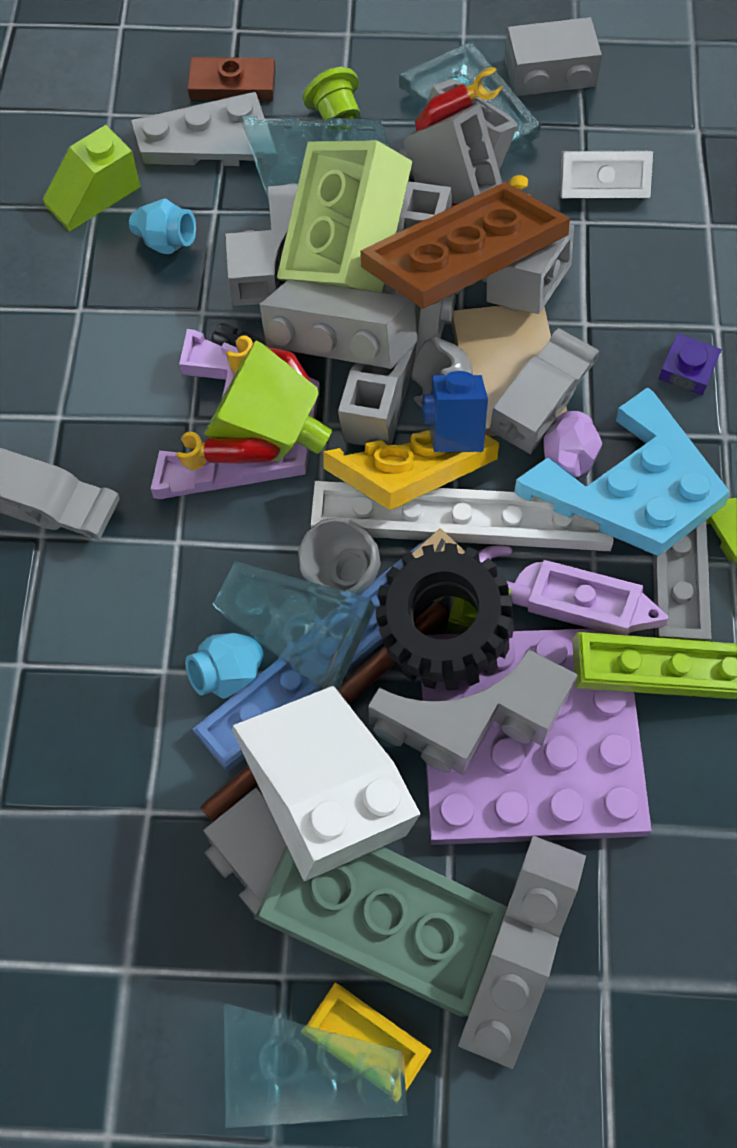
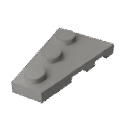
M256 92L131 120L143 164L195 165L200 159L223 160V166H240V160L262 161L263 167H278L277 153Z

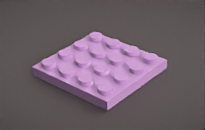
M593 629L513 631V638H509L510 649L505 659L498 657V668L490 676L485 671L479 673L480 682L470 687L466 679L457 681L458 690H446L445 683L437 682L435 689L424 687L421 679L422 701H450L479 693L509 674L522 660L528 649L574 672L572 638L576 633H608ZM436 634L426 636L435 639H450L457 637L461 634ZM574 683L571 694L543 746L533 741L526 744L514 740L502 731L501 724L494 721L464 775L453 769L449 773L442 772L426 763L430 845L531 841L533 835L547 841L648 837L652 831L634 692L577 689Z

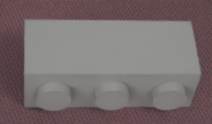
M289 279L259 304L266 346L271 348L391 369L418 342L415 306L405 296Z

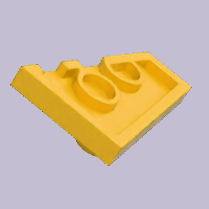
M428 430L413 433L409 443L387 445L383 440L365 443L364 452L344 455L340 448L323 451V468L383 507L392 510L497 460L499 442L485 435L484 452H434L431 433Z

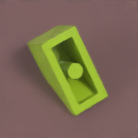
M107 125L69 147L42 199L45 207L70 232L139 189L141 186L132 150Z

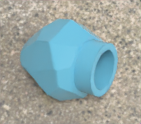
M165 198L138 208L129 218L131 232L142 237L146 246L162 254H172L182 246H190L196 236V221L193 213L189 209H181Z
M238 633L212 635L198 646L196 653L186 657L185 665L189 681L199 695L213 692L223 699L228 698L242 690L256 678L258 668L264 657L263 649L250 636Z

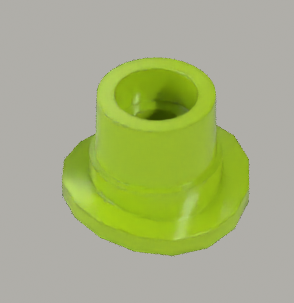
M330 68L315 77L304 90L302 100L305 107L309 109L316 108L320 112L328 130L335 131L346 128L359 118L360 110L354 98V92L360 85L358 76L350 68Z

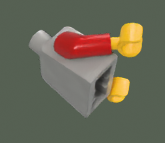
M493 67L482 70L475 78L473 84L465 87L463 83L432 98L416 118V130L404 137L403 144L405 149H401L399 154L412 161L409 175H413L415 182L451 187L452 207L502 184L481 104L473 105L471 101L477 97L483 100H491L502 90L503 85L493 91H488L482 86V78L493 74L497 70ZM516 175L510 178L507 183L517 189H523L528 186V178L523 175Z

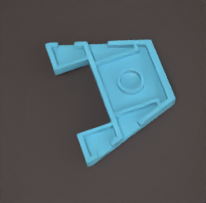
M647 387L620 406L616 422L645 442V445L588 486H584L551 459L546 458L516 479L514 493L528 501H531L533 496L554 504L553 511L568 518L577 514L600 524L598 531L657 556L662 555L725 506L730 491L656 394Z

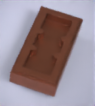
M191 57L188 81L189 99L221 100L256 92L259 101H273L276 71L275 58Z

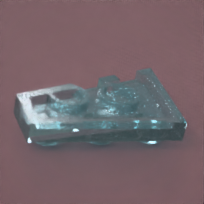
M469 42L399 74V87L426 104L433 85L453 79L469 86L474 83L475 78L482 70L492 66L475 45ZM495 71L493 74L482 78V86L488 91H493L502 85L503 88L495 98L483 101L501 109L518 124L507 151L509 152L539 138L541 125Z

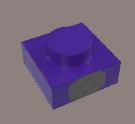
M677 333L658 379L703 396L722 349Z

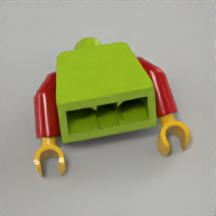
M240 336L235 341L238 353L226 352L229 367L235 375L204 433L209 438L203 443L198 434L191 431L184 433L181 441L186 448L194 450L190 453L178 452L176 456L180 463L189 470H197L203 467L207 461L209 463L230 464L280 462L292 449L295 442L319 454L326 445L332 433V428L309 416L319 391L310 382L308 375L295 354L290 351L267 347L257 340L253 344L248 336Z

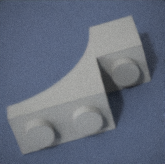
M298 184L268 186L271 230H247L225 234L228 281L233 306L260 304L279 288L280 280L277 279V274Z
M528 649L522 660L502 680L479 693L450 701H419L404 698L379 688L368 706L369 724L374 726V733L384 741L395 746H401L404 742L422 752L421 758L435 769L446 773L453 769L464 775L494 721L501 724L502 731L514 740L526 744L533 741L543 746L571 694L578 674Z
M533 835L458 1047L511 1069L514 1068L547 984L559 937L578 891L586 855Z

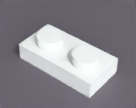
M561 151L560 197L650 198L653 151Z

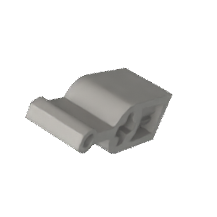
M558 328L552 334L549 342L540 354L533 356L493 407L490 431L527 453L532 454L570 401L578 383L594 365L598 358L599 350Z
M0 448V513L43 528L58 530L62 527L83 534L87 538L100 540L120 500L117 492L81 482L62 468Z

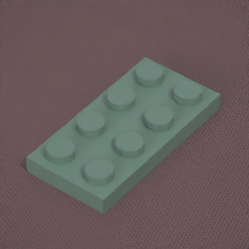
M286 845L254 919L451 1013L464 1017L470 1014L507 907L385 847L378 848L304 882Z

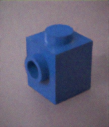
M453 371L447 375H432L431 394H423L422 420L423 424H429L434 452H484L488 397L482 375H473L465 371Z

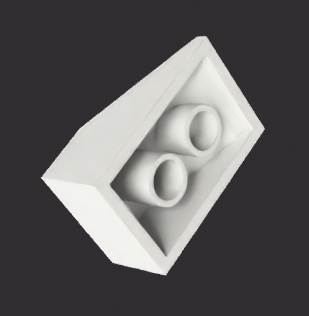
M334 686L235 724L232 727L236 740L304 882L407 836L420 816V812L394 762Z

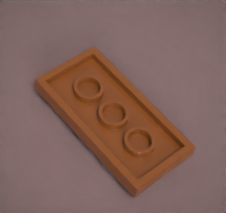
M504 182L360 250L361 267L424 309L568 236L570 218Z

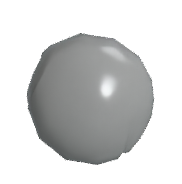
M432 337L423 343L416 355L411 370L412 380L417 382L423 390L421 396L414 397V401L420 407H422L423 394H431L432 375H447L453 371H465L473 374L471 360L462 348L437 337Z
M343 517L321 520L306 532L298 549L299 569L303 577L327 597L336 600L341 598L349 600L359 597L374 583L381 565L378 545L370 534L350 519Z

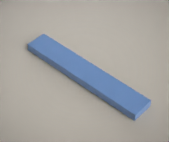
M426 538L424 541H422L418 546H416V547H415L413 550H411L410 552L413 553V552H414L418 547H420L428 538ZM402 559L393 566L401 570L404 567ZM391 568L379 576L359 597L352 598L260 673L247 686L238 691L193 728L195 736L227 772L245 759L232 731L233 725L331 687L384 643L379 632L380 628L376 620L375 607L380 606L377 598L380 585H389L386 574ZM432 600V601H430L429 603H427V604L421 609V611L424 610L428 605H430L434 600Z

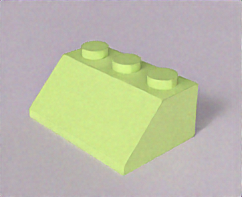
M377 140L308 142L277 279L285 282L291 279L382 293L384 282L361 267L360 250L396 234L412 161Z

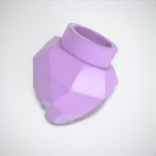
M568 411L560 414L556 418L555 424L549 428L543 437L545 459H551L574 478L588 475L602 447V441L593 425L592 419L579 411Z

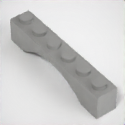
M408 181L396 233L451 208V187ZM384 283L382 293L403 296ZM414 303L418 336L421 307ZM416 344L391 369L356 363L351 368L338 409L344 442L365 446L367 442L383 440L387 445H392L415 361Z

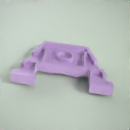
M187 329L179 362L181 374L225 379L224 396L235 375L229 367L226 352L238 353L237 347L225 342L220 346L206 340L203 333ZM309 378L310 382L319 391V395L309 413V416L315 419L320 396L319 381ZM295 442L292 449L280 462L230 464L209 463L207 461L203 467L197 470L186 469L177 458V452L159 450L151 492L153 498L164 499L305 475L310 450Z

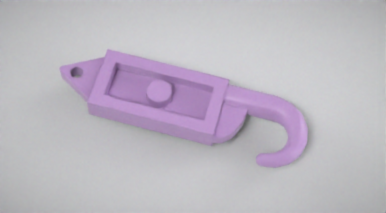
M503 545L486 547L479 551L480 562L482 563L487 558L491 560L497 556H509L512 554V548ZM547 560L535 562L527 566L519 574L515 583L507 581L508 588L511 589L510 596L513 604L527 607L528 612L608 634L628 636L630 632L668 625V615L643 594V585Z

